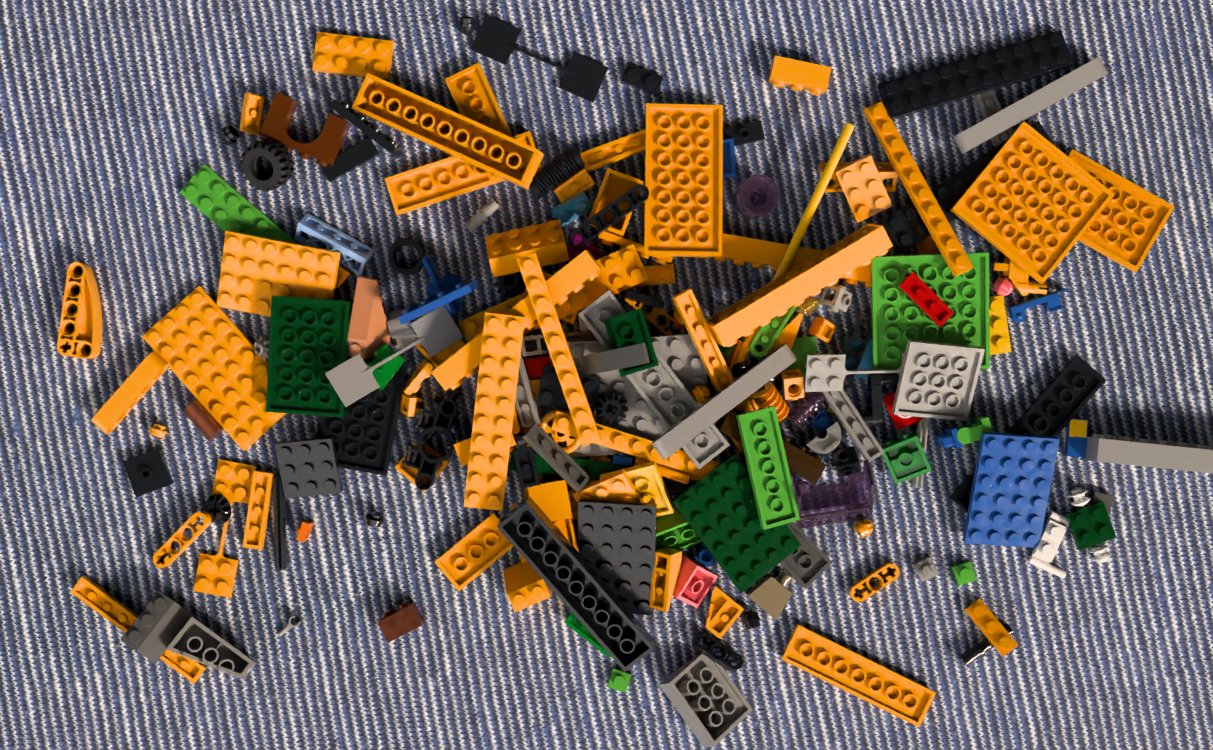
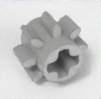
M269 334L260 336V338H257V342L254 343L255 353L258 356L263 355L264 360L269 357Z

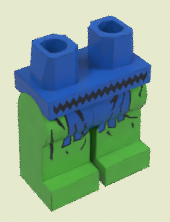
M976 416L972 418L973 423L943 428L944 433L935 436L938 446L958 449L963 447L962 444L979 441L982 432H993L989 417Z

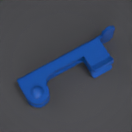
M1059 288L1046 295L1008 306L1011 320L1017 323L1023 322L1025 310L1045 303L1046 310L1050 312L1062 309L1058 293L1066 292L1068 288Z

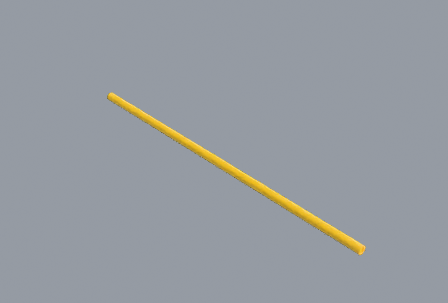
M845 124L773 280L788 271L855 128L852 124ZM760 326L753 329L754 332L745 338L733 365L737 362L745 363L749 354V346L760 330Z

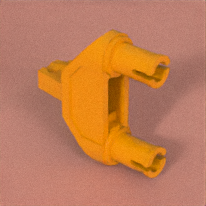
M1009 258L1004 259L1003 263H993L992 270L1003 271L1002 276H1006L1013 283V287L1021 296H1026L1029 293L1046 295L1047 290L1039 289V287L1047 288V282L1043 284L1030 282L1028 280L1029 274Z

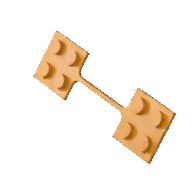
M218 459L212 495H223L231 506L233 502L249 504L253 471L256 470L257 466ZM229 520L224 523L218 554L200 553L193 591L232 598L239 560L226 558L222 554Z

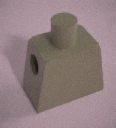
M785 571L777 579L768 574L746 594L771 617L777 620L792 595L786 586L793 578Z

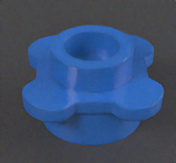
M704 544L700 546L699 553L695 555L697 562L701 561L707 567L712 565L714 557Z

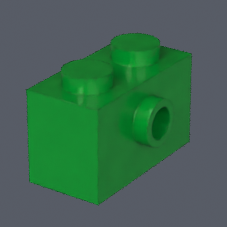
M388 345L380 346L374 353L376 357L372 362L368 361L366 365L372 367L395 354L396 351ZM398 355L374 369L373 376L380 386L379 390L385 388L406 359L402 355Z

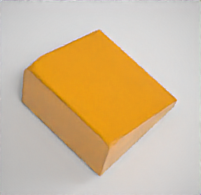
M817 316L808 333L829 344L837 326Z

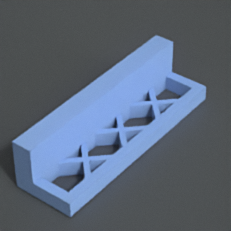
M309 213L298 222L294 240L303 245L322 248L318 241H321L326 245L327 248L325 249L340 251L343 257H340L339 264L360 276L364 272L367 261L373 256L375 251ZM302 231L307 233L310 239L302 237ZM354 259L360 262V267L355 266L351 260Z

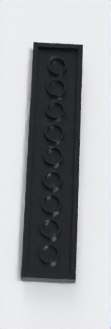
M1058 30L878 84L877 89L890 119L895 120L1072 67L1074 62L1062 32Z
M1039 120L1030 125L1053 144ZM1006 141L930 189L949 223L958 218L950 211ZM912 201L880 221L899 254L904 253L931 235Z
M1075 355L1006 433L1057 437L1106 382V379L1079 355ZM975 468L949 496L966 513L968 512Z

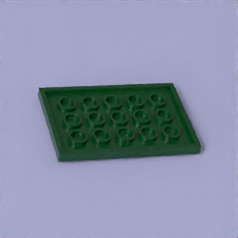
M272 296L266 412L345 417V406L325 373L348 360L351 301Z
M734 453L672 500L740 593L744 592L801 546L786 524L766 530L761 529L749 473Z

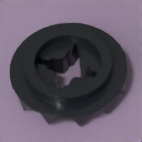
M221 494L209 496L205 501L206 506L203 509L210 514L211 522H214L216 525L226 523L231 516L229 501ZM214 507L222 511L217 513V511L214 510Z

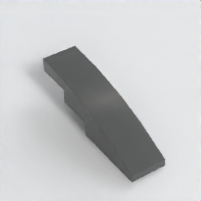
M645 343L581 356L585 375L650 363Z

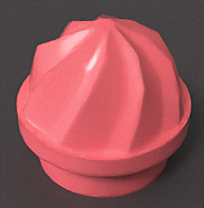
M998 277L993 286V291L997 292L999 296H1006L1013 291V283L1007 277Z

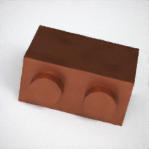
M407 601L398 606L399 610L393 613L389 610L381 615L382 618L377 623L388 643L424 624L425 621L415 601L410 604Z

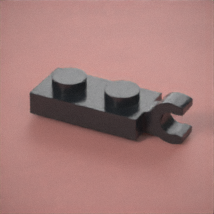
M524 434L516 435L519 449L513 450L521 489L540 485L533 448L531 446L526 447L525 440L522 438Z

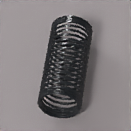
M572 146L565 149L563 154L560 153V156L557 155V158L554 157L552 162L549 161V164L546 163V166L543 165V168H540L541 170L538 169V172L536 171V175H534L529 187L538 199L543 197L541 191L546 195L541 185L549 193L543 182L551 190L545 179L554 189L547 176L555 186L557 184L550 174L560 184L552 171L560 182L562 180L559 175L565 180L556 165L566 178H568L566 173L571 176L568 170L573 174V171L576 172L575 168L579 170V168L585 165Z

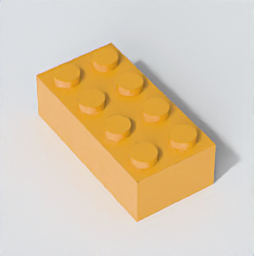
M560 219L485 236L488 258L494 277L520 272L516 259L535 252L541 267L569 260Z

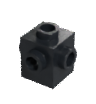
M855 446L841 447L832 451L833 459H830L832 470H837L838 477L850 476L861 471Z

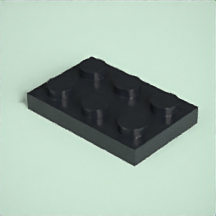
M544 365L536 404L570 411L555 368ZM578 372L591 412L594 414L601 377Z

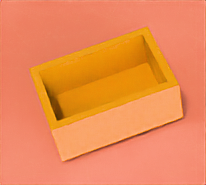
M607 168L588 220L634 186L644 184V181ZM642 189L635 192L636 198H639ZM621 201L619 208L626 211L630 208V204L628 201ZM606 212L603 215V219L606 222H611L614 219V215L611 212ZM633 212L605 232L623 238ZM594 223L589 224V226H592V227L598 229V226H597L596 224H594Z

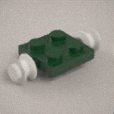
M1082 487L1072 489L1068 497H1073L1074 501L1071 505L1079 508L1064 514L1077 550L1091 547L1089 553H1094L1092 561H1097V563L1106 562L1111 554L1105 551L1108 545L1101 543L1116 538L1104 502L1100 500L1087 505L1090 501L1089 497H1085L1087 489L1083 490Z

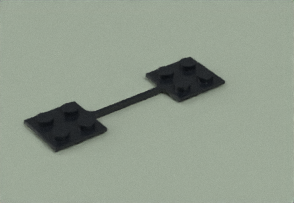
M485 16L471 48L472 51L504 65L507 64L513 51H519L562 70L564 75L558 88L594 103L608 67L576 53H573L567 66L558 65L517 47L516 41L521 29L491 16Z

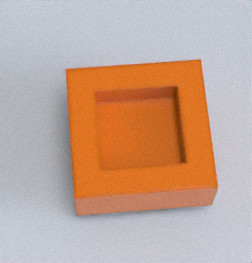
M305 520L302 524L299 523L296 529V534L298 535L296 540L301 542L307 541L314 522Z

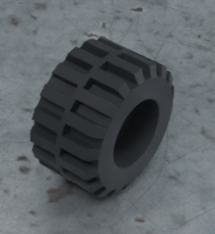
M263 139L247 147L244 150L245 152L242 153V160L239 163L242 166L240 171L244 173L245 176L243 178L245 181L248 180L251 187L255 185L257 190L263 189V191L275 190L286 183L292 177L291 174L294 173L292 166L295 165L294 161L291 160L293 157L292 153L287 151L288 147H283L280 141L275 143V139ZM262 156L272 163L273 174L264 169L261 162Z

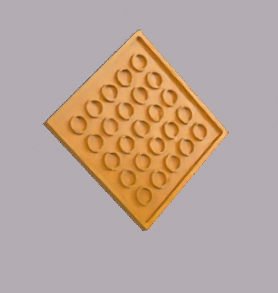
M1024 121L950 211L1037 282L1043 284L1115 194Z

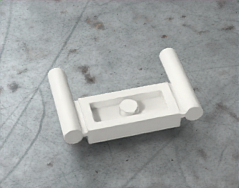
M1055 511L1049 513V518L1041 533L1040 542L1028 559V563L1061 578H1065L1067 572L1049 563H1052L1067 530L1066 526H1069L1065 516Z

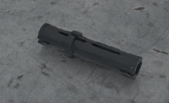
M1008 624L1003 626L1010 635L1014 634V631ZM985 638L980 643L973 644V648L961 655L960 658L966 666H969L979 657L983 658L986 656L985 653L991 650L993 645Z

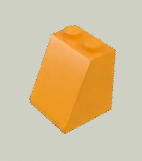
M519 562L503 570L507 596L514 612L551 597L553 590L528 562Z

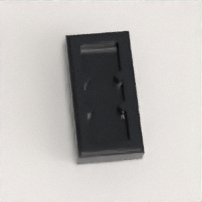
M761 120L723 129L725 139L734 138V147L765 140Z

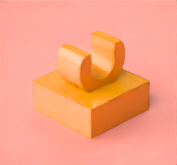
M403 393L400 412L407 417H415V412L419 413V407H416V403L423 400L412 395L409 397L406 393Z

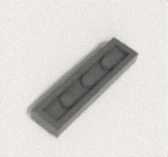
M537 423L522 437L576 492H579L591 478Z

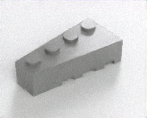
M193 617L189 619L166 648L168 651L243 680L256 664Z

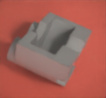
M406 307L386 313L389 320L387 321L391 339H394L396 349L407 347L417 340V335L410 325L413 323V320L401 325L398 319L403 314L402 310L406 309Z
M838 422L826 429L827 436L825 438H814L806 444L807 448L818 455H827L835 451L842 440L841 428Z

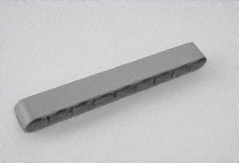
M1097 57L954 136L953 139L961 153L964 154L1107 75L1108 72L1100 57Z
M786 343L781 345L651 444L663 460L668 458L794 363L797 358Z

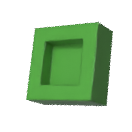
M968 560L951 566L958 586L977 580L971 561Z
M613 667L607 687L626 693L631 673Z

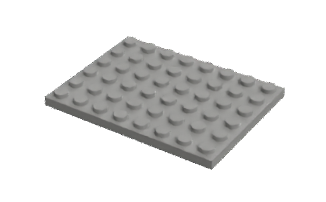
M689 334L650 336L653 347L689 393L696 386L708 388L706 369ZM598 340L567 342L577 372L584 374L581 356L606 351ZM550 356V366L554 367ZM618 369L591 374L601 377L596 404H601L598 402L599 397L605 400L603 395L605 392L611 397V392L615 391V397L621 393L622 398L620 401L626 399L627 403L623 406L629 408L628 411L623 412L626 414V418L624 419L619 416L620 423L613 419L612 425L609 424L608 418L605 422H602L601 420L604 415L597 416L596 414L600 410L595 408L593 414L595 423L651 441L656 440L668 431L627 376H620ZM609 404V408L607 410L611 409L612 412H614L615 407L617 406H612V404ZM557 432V434L560 436L564 435L563 433ZM558 442V445L560 447H566L567 442ZM592 443L583 447L580 444L575 451L568 455L570 457L618 455L620 451Z

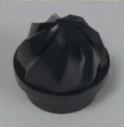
M461 16L457 25L461 33L469 35L474 32L476 22H474V17Z
M230 125L223 127L219 133V139L225 145L235 144L239 138L237 130Z
M747 611L743 615L742 624L745 625L746 630L754 629L761 626V618H759L757 612Z

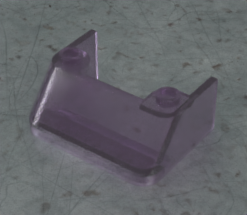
M864 460L863 472H856L847 478V483L810 488L809 483L806 481H797L795 471H791V481L800 520L796 521L798 527L808 528L868 518L872 515L875 482L868 460Z

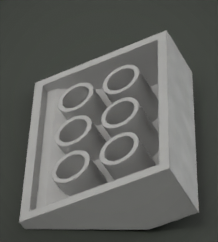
M699 653L681 666L659 685L704 748L715 747L753 710L724 668L702 653Z

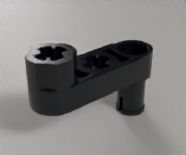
M898 373L867 375L868 409L860 410L859 413L867 426L882 425L881 387L886 384H898Z

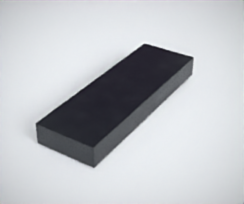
M369 137L337 155L333 166L327 165L326 168L320 165L331 183L380 154Z

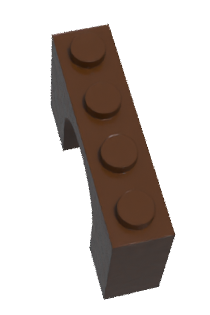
M276 92L258 135L268 140L275 139V143L278 141L282 142L283 147H288L287 151L289 153H292V150L296 151L301 158L306 160L313 158L317 160L316 164L326 168L327 165L333 166L351 124L344 119L329 114L323 130L317 139L309 143H298L291 136L290 123L299 103L288 96Z

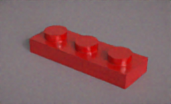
M911 272L898 285L938 327H941L954 314L914 272Z

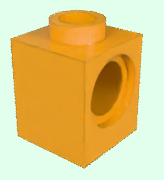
M801 370L782 371V392L785 400L794 401L804 398V383ZM796 384L795 387L789 388L790 385Z

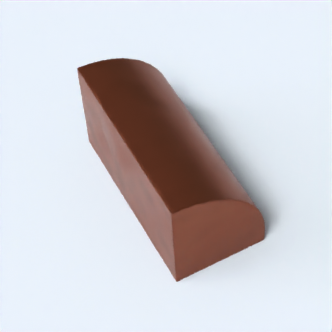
M193 400L183 411L209 442L224 430L199 400Z

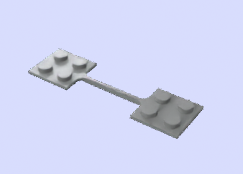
M444 305L411 323L410 325L417 335V340L378 364L369 367L365 364L361 355L357 354L325 373L345 407L380 387L373 376L374 369L417 344L423 345L429 356L432 357L464 338Z
M902 352L901 366L898 369L846 370V354L807 355L804 391H843L844 377L848 374L898 373L900 376L905 352Z

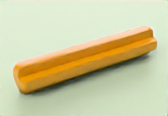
M637 457L634 466L652 461ZM656 463L662 477L684 484L689 483L690 473Z

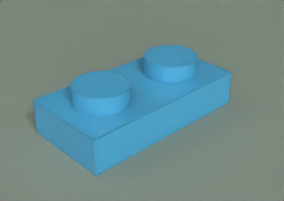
M582 191L552 208L551 212L555 220L560 219L561 225L564 226L589 212L593 207L585 192Z

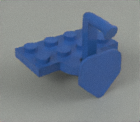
M435 253L425 255L422 258V262L432 280V283L426 288L427 298L419 302L420 305L414 303L402 310L403 314L398 317L401 325L443 305L449 314L456 315L460 311L464 296L479 286L476 279L471 281L469 278L461 280L456 274H449L441 278L434 265L438 259Z

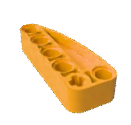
M73 262L67 270L57 350L64 356L93 359L99 356L102 342L100 295L91 267L84 263ZM79 267H82L83 272L79 276L77 271ZM79 286L80 292L76 295L75 288ZM74 305L77 306V312L75 314H73L72 308ZM71 324H74L75 329L71 333L69 327ZM88 345L91 347L90 354L86 353V347Z

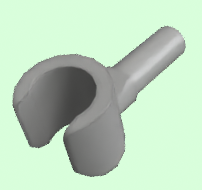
M297 615L290 617L289 623L277 633L280 637L292 627H297L301 624V621L296 625L292 623V619Z

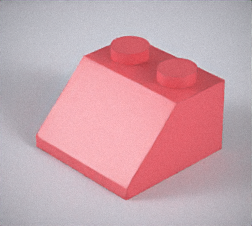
M682 555L681 570L673 596L698 608L718 576L693 559Z

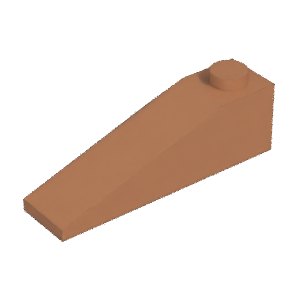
M358 276L348 331V356L354 357L360 354L362 359L376 357L374 353L380 346H390L391 335L386 323L387 318L383 310V300L378 279Z

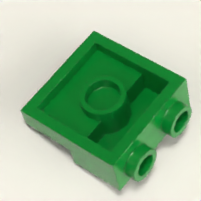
M907 431L901 434V438L897 440L889 438L882 442L883 445L881 447L885 452L882 455L895 484L932 471L917 432Z

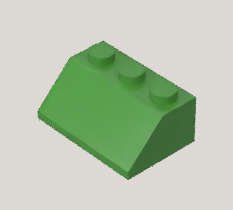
M674 507V513L657 517L656 550L664 547L682 550L702 542L677 507Z

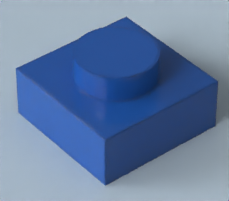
M824 409L820 410L808 421L820 436L826 433V429L835 423Z
M619 452V455L613 456V463L632 466L634 465V457H630V454Z

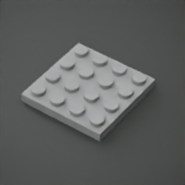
M908 339L891 412L894 415L967 421L985 349L980 346Z

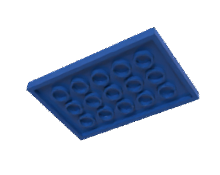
M995 432L981 433L962 540L965 544L1037 548L1041 538L1060 441L1058 437Z

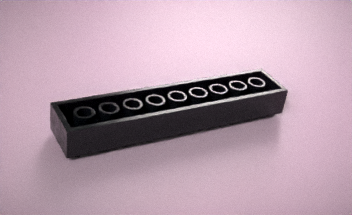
M530 496L499 520L497 528L624 672L655 649V639Z

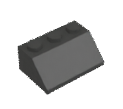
M158 591L121 638V641L156 664L167 650L166 648L193 615Z

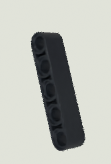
M638 184L595 214L568 235L569 245L574 249L583 248L640 207L649 198L648 188L643 184ZM637 190H644L646 196L643 199L636 198L635 192ZM621 201H628L630 208L623 211L619 208V203ZM606 212H611L614 215V219L611 222L604 221L603 215ZM591 223L598 226V231L594 234L587 231V227ZM574 235L582 237V242L579 245L572 244L571 239Z

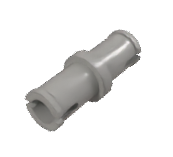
M491 199L482 209H478L476 214L464 225L473 233L484 221L487 222L488 218L500 206Z

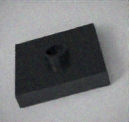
M161 448L123 461L136 497L174 484Z

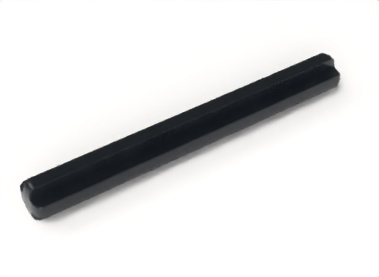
M274 475L275 569L285 570L287 568L285 495L281 475Z

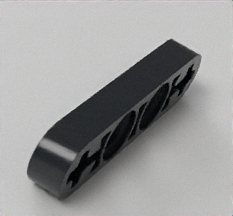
M867 319L859 320L854 327L844 354H846V359H854L855 366L852 369L845 367L846 370L858 369L872 333V323ZM864 322L867 323L869 331H864L863 337H866V340L854 337L855 333L860 335L861 328H859V325H863ZM859 340L862 343L860 351L852 349L851 344L853 341ZM852 374L851 377L849 375L846 376L845 380L848 381V384L843 385V390L851 386L855 374Z

